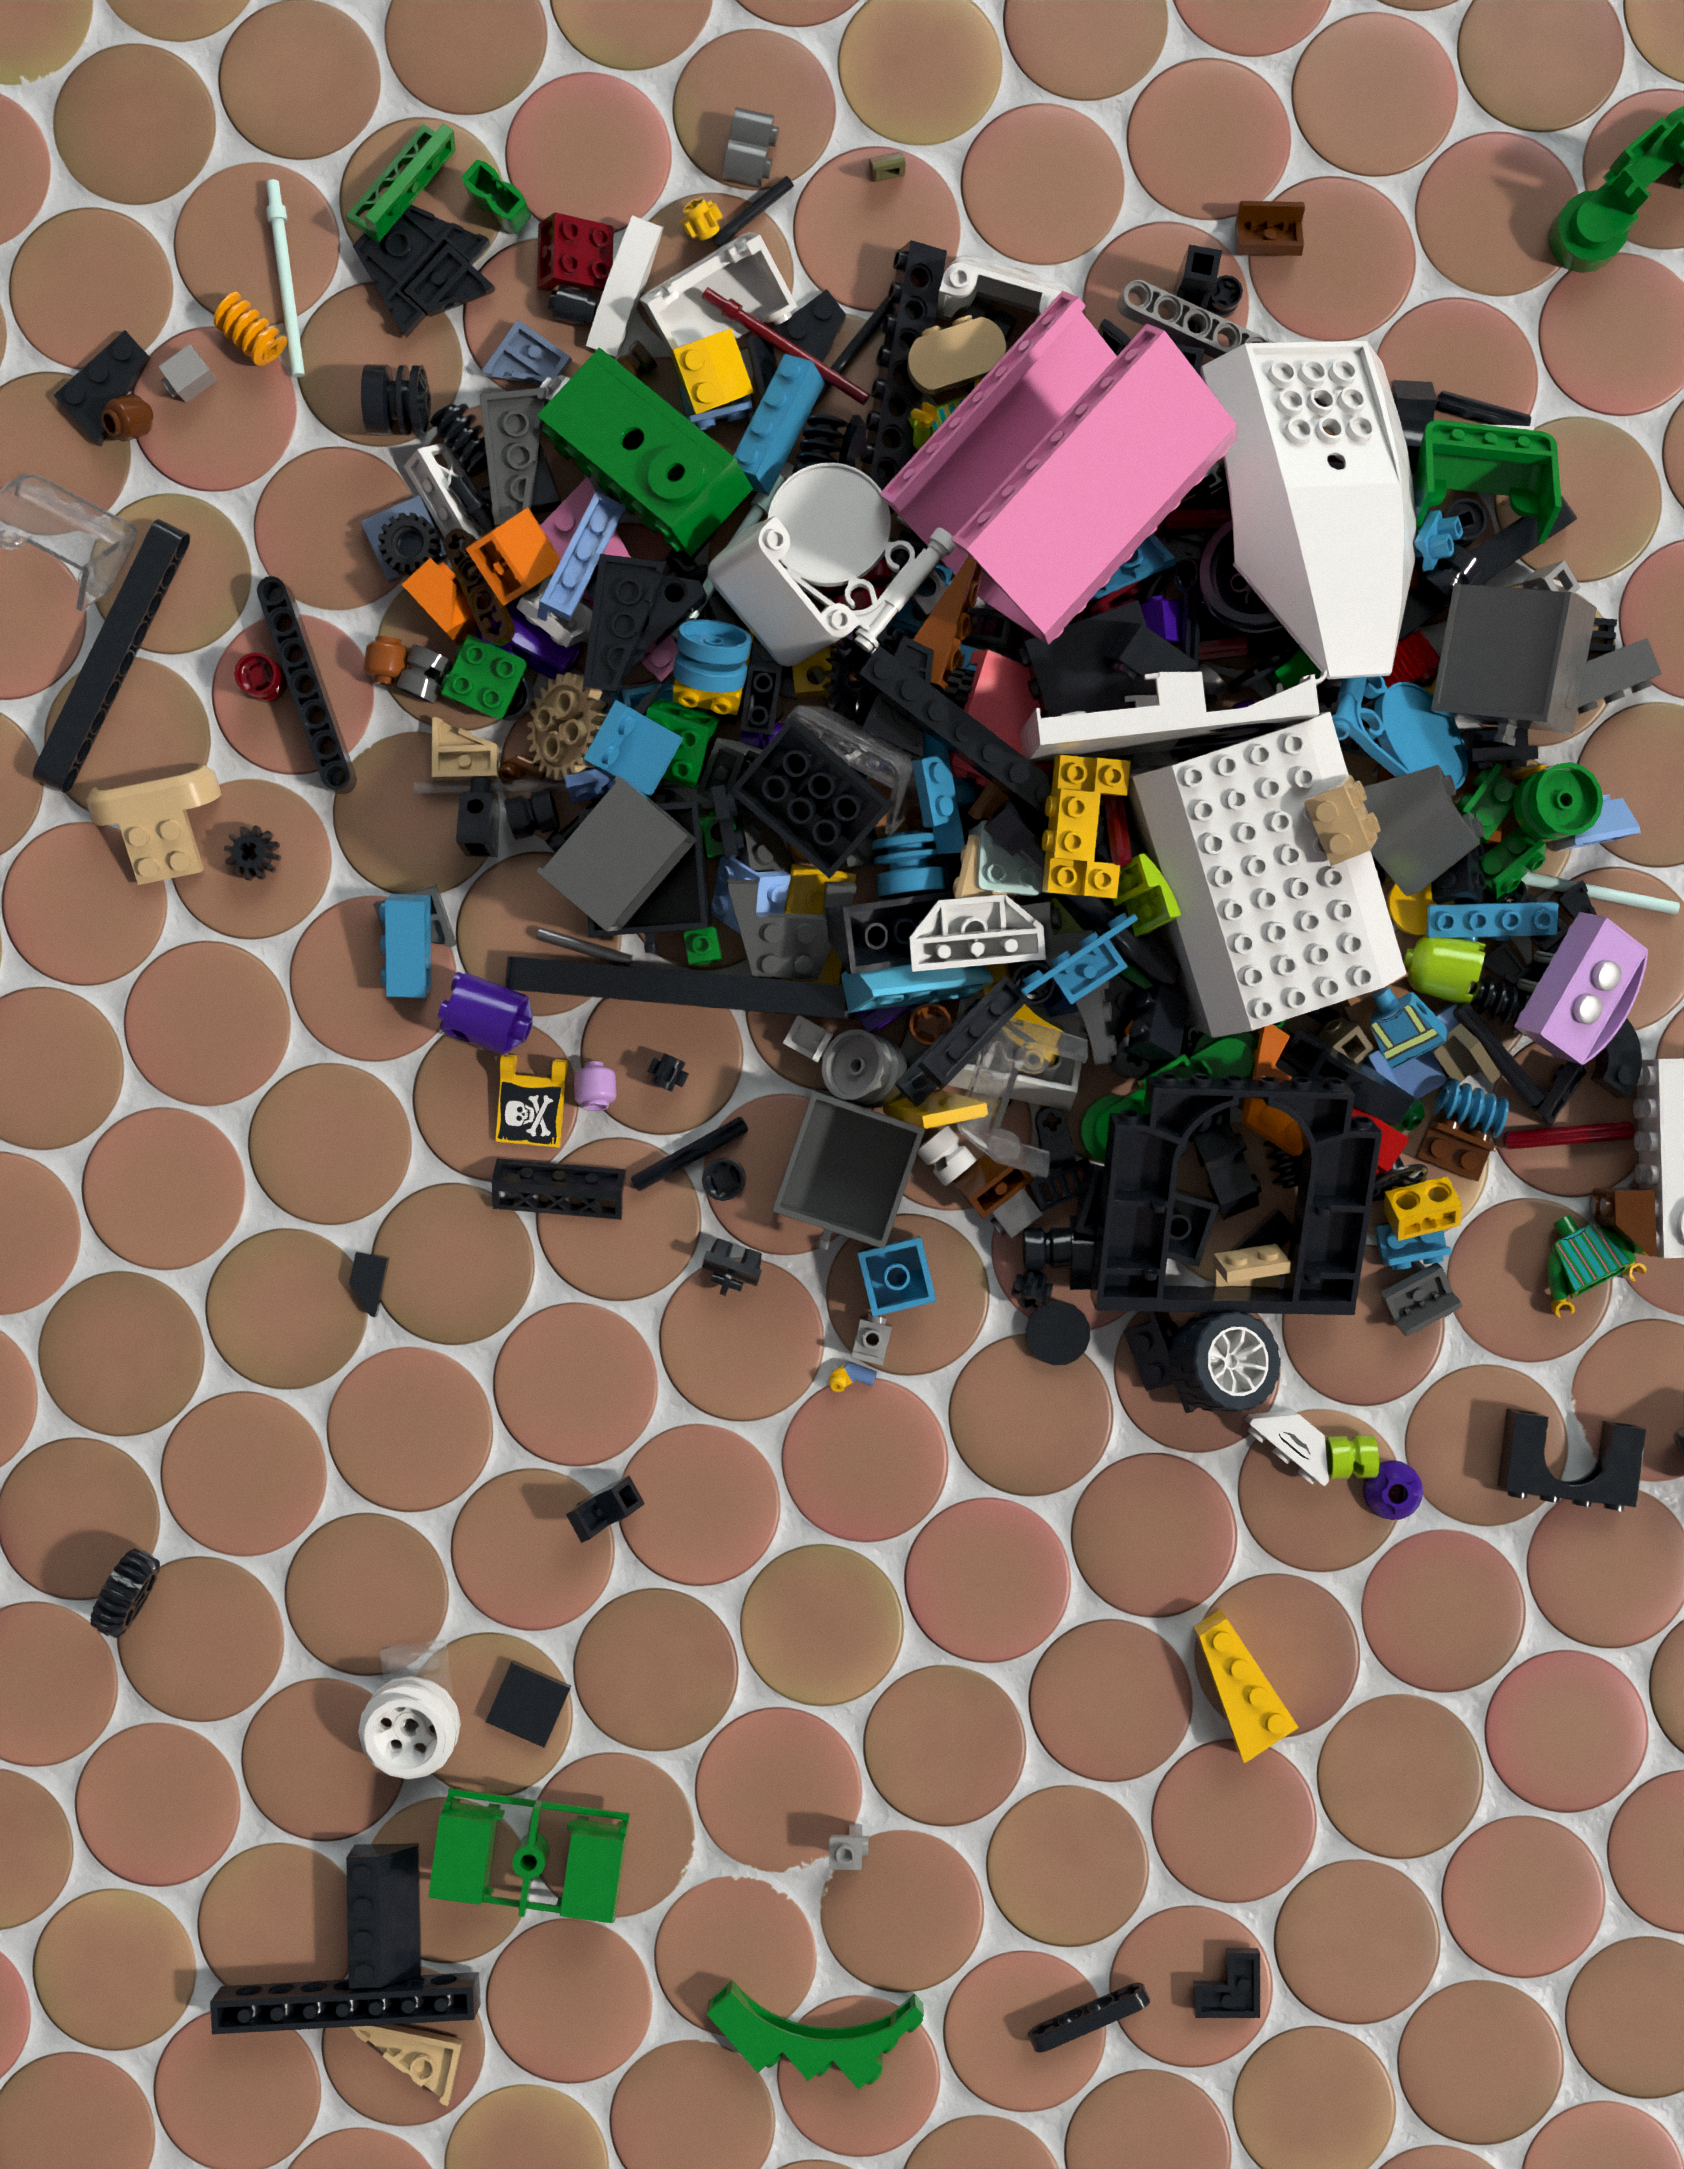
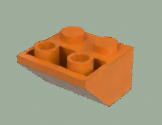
M528 507L466 548V551L503 606L554 573L561 561V557Z

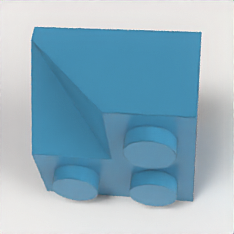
M920 1235L889 1242L886 1244L885 1249L873 1246L857 1250L873 1317L937 1301Z

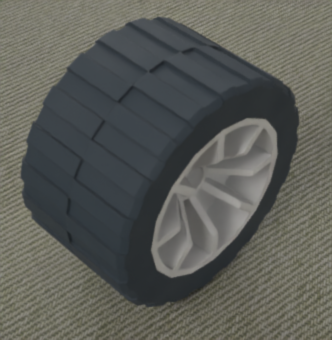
M1235 1311L1201 1314L1199 1317L1189 1319L1185 1325L1178 1329V1333L1173 1337L1168 1355L1169 1373L1172 1376V1383L1179 1391V1395L1195 1408H1201L1204 1411L1251 1410L1258 1404L1266 1401L1269 1394H1272L1275 1389V1384L1280 1375L1279 1367L1281 1366L1278 1344L1275 1342L1274 1335L1270 1329H1267L1260 1319L1254 1318L1251 1314Z

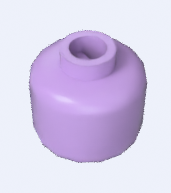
M587 1062L584 1064V1068L579 1069L574 1074V1099L578 1104L583 1105V1109L587 1111L608 1109L609 1104L615 1101L617 1095L615 1072L610 1068L604 1067L603 1062Z

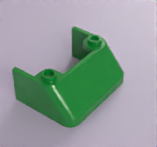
M1446 420L1431 421L1427 424L1422 436L1413 483L1416 530L1421 528L1428 508L1441 504L1445 498L1446 489L1509 496L1510 507L1516 514L1522 517L1536 518L1538 543L1545 544L1562 508L1556 440L1550 434L1537 430Z

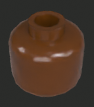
M128 394L108 400L101 414V420L104 429L109 435L125 442L145 436L150 432L153 411L150 405L141 397L135 394Z

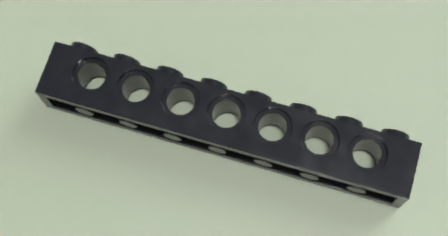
M910 240L904 247L898 249L894 257L893 268L896 269V276L888 291V301L891 302L890 311L886 314L882 325V333L885 334L884 345L880 347L877 355L876 364L880 366L879 374L871 388V397L874 398L872 410L869 411L866 418V430H869L867 437L868 456L860 457V461L863 462L862 472L868 475L879 486L881 491L912 457L914 430L908 418L911 417L913 409L917 408L920 410L923 393L913 385L909 378L907 370L908 357L914 341L922 337L921 332L935 325L939 289L943 279L947 256L946 250ZM910 275L918 279L920 288L913 285ZM905 307L912 310L914 320L906 315ZM899 339H903L908 344V352L900 347ZM894 371H897L902 375L903 384H900L895 380L893 375ZM888 402L896 406L897 416L889 412ZM883 434L891 439L892 448L884 445L882 440ZM877 466L885 470L887 475L886 481L879 478ZM888 505L890 514H893L895 511Z
M479 1972L418 1975L383 1988L349 1989V1979L221 1986L210 2001L212 2035L475 2020L481 2005Z

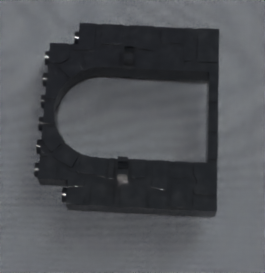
M1166 1072L1159 1073L1158 1076H1147L1143 1114L1135 1110L1109 1113L1090 1297L1095 1310L1229 1313L1235 1311L1261 1314L1355 1315L1382 1131L1368 1117H1352L1355 1093L1344 1080L1335 1077H1328L1322 1082H1315L1301 1076L1292 1077L1291 1080H1278L1276 1077L1268 1075L1259 1076L1258 1079H1245L1240 1075L1234 1074L1226 1075L1225 1078H1212L1209 1075L1200 1073L1192 1074L1191 1078H1178L1176 1074ZM1239 1098L1263 1099L1267 1106L1279 1109L1297 1122L1302 1135L1303 1150L1300 1171L1296 1172L1295 1179L1298 1193L1288 1253L1290 1273L1285 1274L1284 1288L1164 1285L1179 1160L1183 1147L1192 1132L1211 1115L1225 1108L1238 1105Z

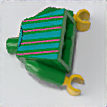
M1570 1215L1559 1219L1553 1224L1562 1239L1553 1244L1551 1253L1547 1257V1280L1551 1297L1554 1299L1550 1305L1551 1310L1557 1317L1561 1318L1559 1308L1565 1304L1570 1314L1574 1313V1305L1566 1299L1568 1295L1573 1299L1619 1274H1622L1626 1279L1636 1281L1632 1275L1634 1268L1639 1273H1646V1266L1635 1262L1636 1256L1633 1250L1622 1237L1606 1227H1599L1596 1223H1591L1579 1229Z

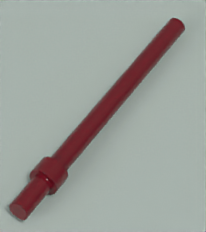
M707 287L701 298L720 310L721 316L732 323L738 322L784 354L813 361L825 381L864 406L870 397L868 392L742 310L743 306L732 298L727 300L711 288Z

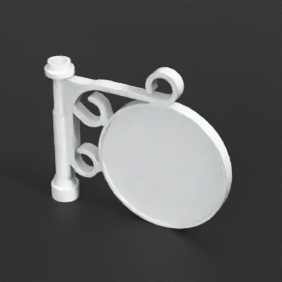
M840 463L811 465L790 476L778 489L771 502L768 519L776 516L790 535L789 549L778 561L799 587L826 607L835 603L809 584L823 587L848 584L845 589V599L851 609L855 608V602L850 597L851 592L857 587L866 588L869 591L872 605L863 610L852 612L861 622L858 625L859 629L856 632L857 637L854 641L859 647L870 653L872 649L880 645L876 638L893 616L903 608L937 562L945 555H950L956 548V545L951 540L953 536L950 533L937 527L929 538L930 543L927 550L924 548L915 559V551L910 543L901 540L889 542L891 517L888 503L879 495L882 492L881 489L868 475L854 467ZM897 549H904L909 553L910 558L899 572V565L891 560V554ZM885 553L887 566L898 574L877 600L873 585L869 581L860 578L869 573Z

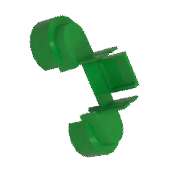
M1684 106L1671 112L1665 119L1663 117L1660 118L1624 149L1609 167L1610 170L1603 176L1606 182L1597 190L1584 191L1572 197L1552 221L1548 234L1550 250L1556 261L1566 269L1586 273L1595 272L1607 265L1626 243L1629 230L1639 219L1640 216L1636 211L1651 196L1646 188L1677 161L1684 167ZM1684 172L1679 178V189H1684Z
M1249 1031L1213 1038L1202 1032L1197 1042L1192 1043L1188 1056L1180 1054L1178 1059L1153 1069L1134 1081L1137 1088L1125 1095H1106L1095 1099L1088 1105L1079 1120L1078 1136L1083 1149L1093 1159L1104 1163L1109 1113L1135 1110L1143 1114L1147 1076H1158L1159 1073L1166 1072L1176 1074L1178 1078H1191L1192 1074L1200 1073L1209 1075L1212 1078H1225L1226 1075L1234 1074L1240 1075L1245 1079H1252L1255 1065L1252 1061L1254 1049H1258L1259 1042Z

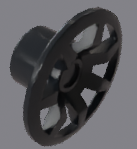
M1399 1156L1388 1173L1382 1174L1379 1172L1376 1175L1372 1202L1385 1200V1192L1392 1190L1393 1186L1406 1187L1420 1183L1428 1174L1427 1166L1423 1164L1404 1166Z

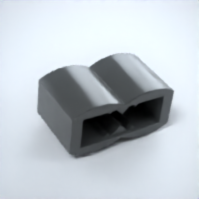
M735 107L723 166V180L762 188L763 179H770L773 159L768 158L770 146L776 147L779 127L774 126V115Z

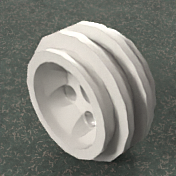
M409 1676L392 1679L376 1690L361 1714L358 1734L362 1750L375 1767L390 1776L414 1779L428 1776L443 1767L452 1754L454 1746L457 1744L461 1721L457 1705L445 1689L431 1680ZM383 1718H389L392 1726L386 1727ZM434 1725L436 1734L430 1731L429 1726ZM423 1743L425 1747L416 1748L415 1744Z

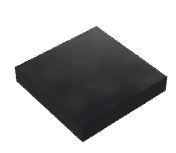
M512 1660L485 1722L545 1748L571 1689V1685Z

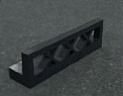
M497 1159L491 1180L493 1209L622 1220L626 1169ZM500 1191L513 1192L518 1197L515 1199L501 1198ZM543 1194L550 1200L542 1202L536 1200L533 1196ZM577 1197L582 1203L579 1205L570 1204L565 1199ZM601 1199L614 1200L615 1208L603 1207L598 1201Z

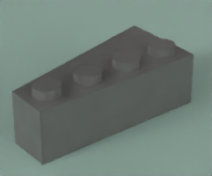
M1648 638L1586 662L1577 709L1579 715L1597 708V701L1602 699L1608 704L1625 697L1623 691L1629 688L1633 694L1652 686L1650 679L1662 673Z

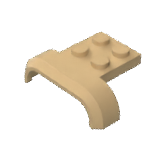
M202 765L189 773L109 790H98V787H94L86 798V803L94 825L105 826L119 823L137 884L141 885L203 871V864L186 810L210 803L222 794L215 771Z

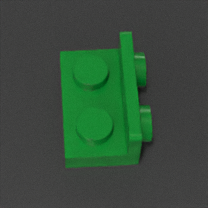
M1498 762L1490 770L1484 767L1472 782L1476 786L1472 794L1470 795L1466 792L1455 805L1462 817L1467 813H1472L1475 818L1480 817L1485 836L1480 837L1481 844H1485L1513 807L1515 791L1518 788L1499 774L1503 766Z
M1517 827L1485 854L1484 859L1481 860V870L1486 881L1485 889L1496 899L1505 892L1508 894L1515 890L1520 884L1522 877L1529 871H1537L1545 862L1546 843L1541 839L1538 842H1534Z

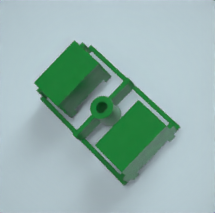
M449 1788L448 1796L443 1804V1810L439 1815L428 1898L476 1905L489 1903L519 1908L518 1916L525 1917L527 1909L560 1913L562 1917L614 1923L619 1900L630 1813ZM454 1797L533 1807L530 1832L521 1839L512 1859L515 1873L523 1878L520 1900L492 1896L494 1888L489 1887L497 1820H502L505 1810L500 1809V1804L489 1803L488 1807L460 1803L461 1799ZM542 1809L622 1820L618 1821L616 1825L589 1821V1817L577 1816L576 1820L570 1819L567 1830H572L563 1896L558 1898L556 1905L529 1901L532 1879L538 1877L543 1872L550 1854V1845L547 1839L538 1834Z

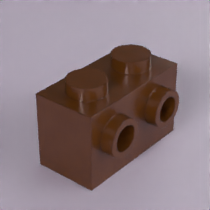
M1002 1140L952 1182L972 1208L984 1219L1033 1181L1034 1178L1021 1159Z

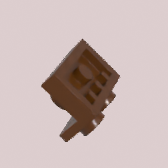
M1441 1118L1440 1122L1429 1121L1415 1157L1478 1182L1489 1153L1495 1152L1497 1145L1489 1143L1490 1136L1471 1130L1469 1135L1458 1130L1460 1124L1445 1118Z

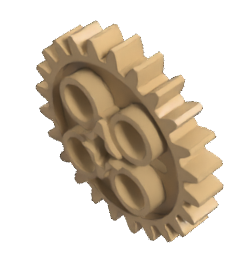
M565 673V675L557 674L556 680L548 679V688H540L542 698H534L537 705L536 710L531 709L529 711L534 717L533 721L527 723V726L532 728V733L527 736V739L533 740V745L529 748V752L536 753L533 763L540 764L539 771L545 772L546 777L565 781L564 776L587 771L586 767H595L583 758L607 714H603L601 711L606 706V702L599 700L602 691L583 688L584 676Z

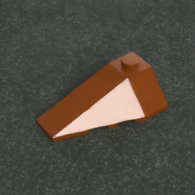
M970 555L913 639L934 650L930 685L942 694H945L944 689L945 686H948L947 679L951 676V672L954 669L956 670V667L963 668L966 655L961 654L962 640L970 635L972 626L968 609L969 607L973 608L977 602L983 568Z

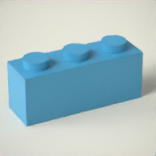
M391 894L385 900V903H381L380 921L385 923V935L381 937L380 950L382 955H386V967H382L381 985L386 986V996L426 998L431 991V895Z

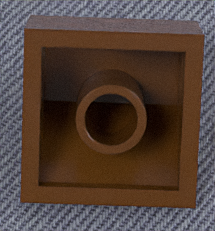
M1635 1187L1594 1188V1196L1590 1198V1211L1594 1215L1595 1222L1622 1237L1634 1253L1650 1257L1657 1256L1655 1190Z

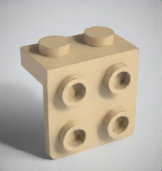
M1351 775L1345 777L1339 786L1304 801L1331 866L1370 851L1378 839L1377 833L1381 831L1375 814L1373 812L1368 814L1363 801L1367 800V796L1360 781L1355 782Z
M1277 1244L1214 1254V1286L1278 1288V1275L1290 1273V1260Z

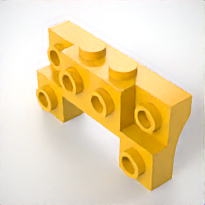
M1068 755L1055 756L1051 796L1047 797L1045 804V814L1049 816L1048 830L1044 831L1042 837V849L1046 851L1042 892L1117 899L1120 865L1094 862L1101 794L1127 796L1131 761Z

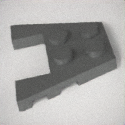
M727 879V888L752 976L754 978L818 979L832 947L828 939L825 908L851 904L856 893L855 883L825 882L822 914L756 913L757 880Z

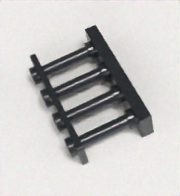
M1005 975L981 1000L976 999L895 1082V1086L914 1106L921 1105L937 1087L940 1090L946 1087L1029 998L1026 995L1024 996L1021 990Z

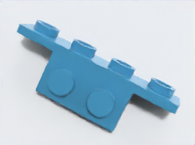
M924 732L923 757L912 761L924 827L933 828L938 854L960 853L963 846H965L948 749Z
M1558 903L1431 904L1427 907L1426 935L1430 938L1459 937L1471 941H1479V937H1490L1491 940L1508 941L1511 940V936L1556 935Z
M1122 913L1107 923L1110 927L1109 931L1100 937L1095 931L1079 942L1082 949L1071 956L1067 950L1051 961L1054 968L1045 974L1037 970L1025 978L1023 982L1026 986L1021 989V992L1025 996L1053 977L1072 1005L1128 967L1109 939L1137 921L1138 918L1135 914L1127 917L1125 913Z

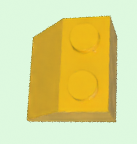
M732 328L670 350L692 415L700 414L754 393Z

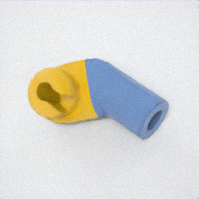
M848 1362L833 1370L829 1376V1387L834 1392H842L845 1387L855 1381L872 1387L877 1371Z

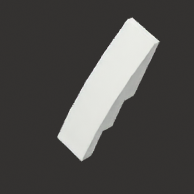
M636 216L631 217L608 276L586 346L596 350L600 347L607 354L614 357L620 355L628 325L632 324L641 292L645 290L664 227Z

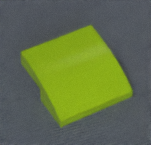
M1145 854L1137 855L1132 858L1131 863L1126 864V867L1120 868L1117 899L1112 900L1114 907L1126 904L1129 917L1135 914L1138 918L1137 921L1132 923L1135 936L1147 934L1181 916L1178 904L1167 881Z

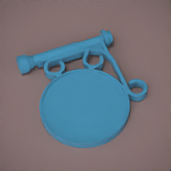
M1382 676L1342 679L1338 694L1337 711L1335 715L1331 716L1338 740H1343L1350 736L1365 752L1395 777L1439 765L1445 776H1452L1456 789L1463 784L1468 772V757L1463 737L1454 719L1431 711L1433 695L1430 692L1409 682L1395 683L1387 688ZM1363 695L1369 699L1377 698L1374 711L1361 708ZM1361 719L1369 724L1370 729L1365 730ZM1378 737L1381 747H1379L1373 741V739Z

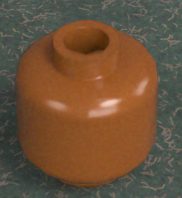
M376 636L375 641L367 644L364 672L374 677L375 684L393 686L394 680H398L402 670L407 669L408 649L401 645L402 640L387 636Z

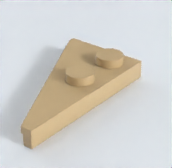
M393 2024L349 2027L365 2043L370 2041L383 2052L382 2057L401 2072L409 2074L416 2084L420 2087L425 2085L439 2096L441 2104L449 2105L463 2039Z

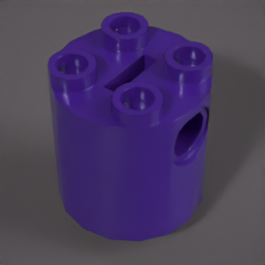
M457 972L451 984V990H453L449 1001L444 1000L438 1012V1018L442 1020L440 1030L444 1034L504 1057L510 1050L527 1040L533 1024L532 1011L527 995L469 973Z

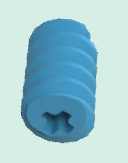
M1451 1078L1440 1090L1433 1106V1114L1437 1115L1441 1108H1444V1118L1449 1119L1455 1112L1457 1113L1456 1123L1461 1124L1467 1117L1469 1118L1468 1128L1473 1129L1480 1122L1481 1133L1485 1134L1490 1127H1493V1138H1497L1506 1124L1509 1103L1507 1098L1500 1097L1496 1100L1494 1093L1488 1092L1484 1095L1483 1089L1476 1087L1472 1090L1470 1084L1463 1083L1460 1085L1458 1079Z

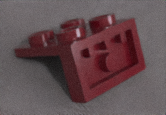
M554 212L539 223L537 289L550 291L562 282L604 291L613 266V226Z

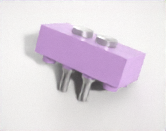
M1579 912L1573 924L1568 928L1567 934L1555 954L1539 950L1535 952L1533 958L1536 962L1549 965L1539 982L1526 979L1519 980L1520 983L1517 984L1518 989L1533 994L1525 1008L1520 1012L1514 1027L1555 1057L1584 1065L1605 1048L1627 1018L1643 980L1648 949L1607 917Z

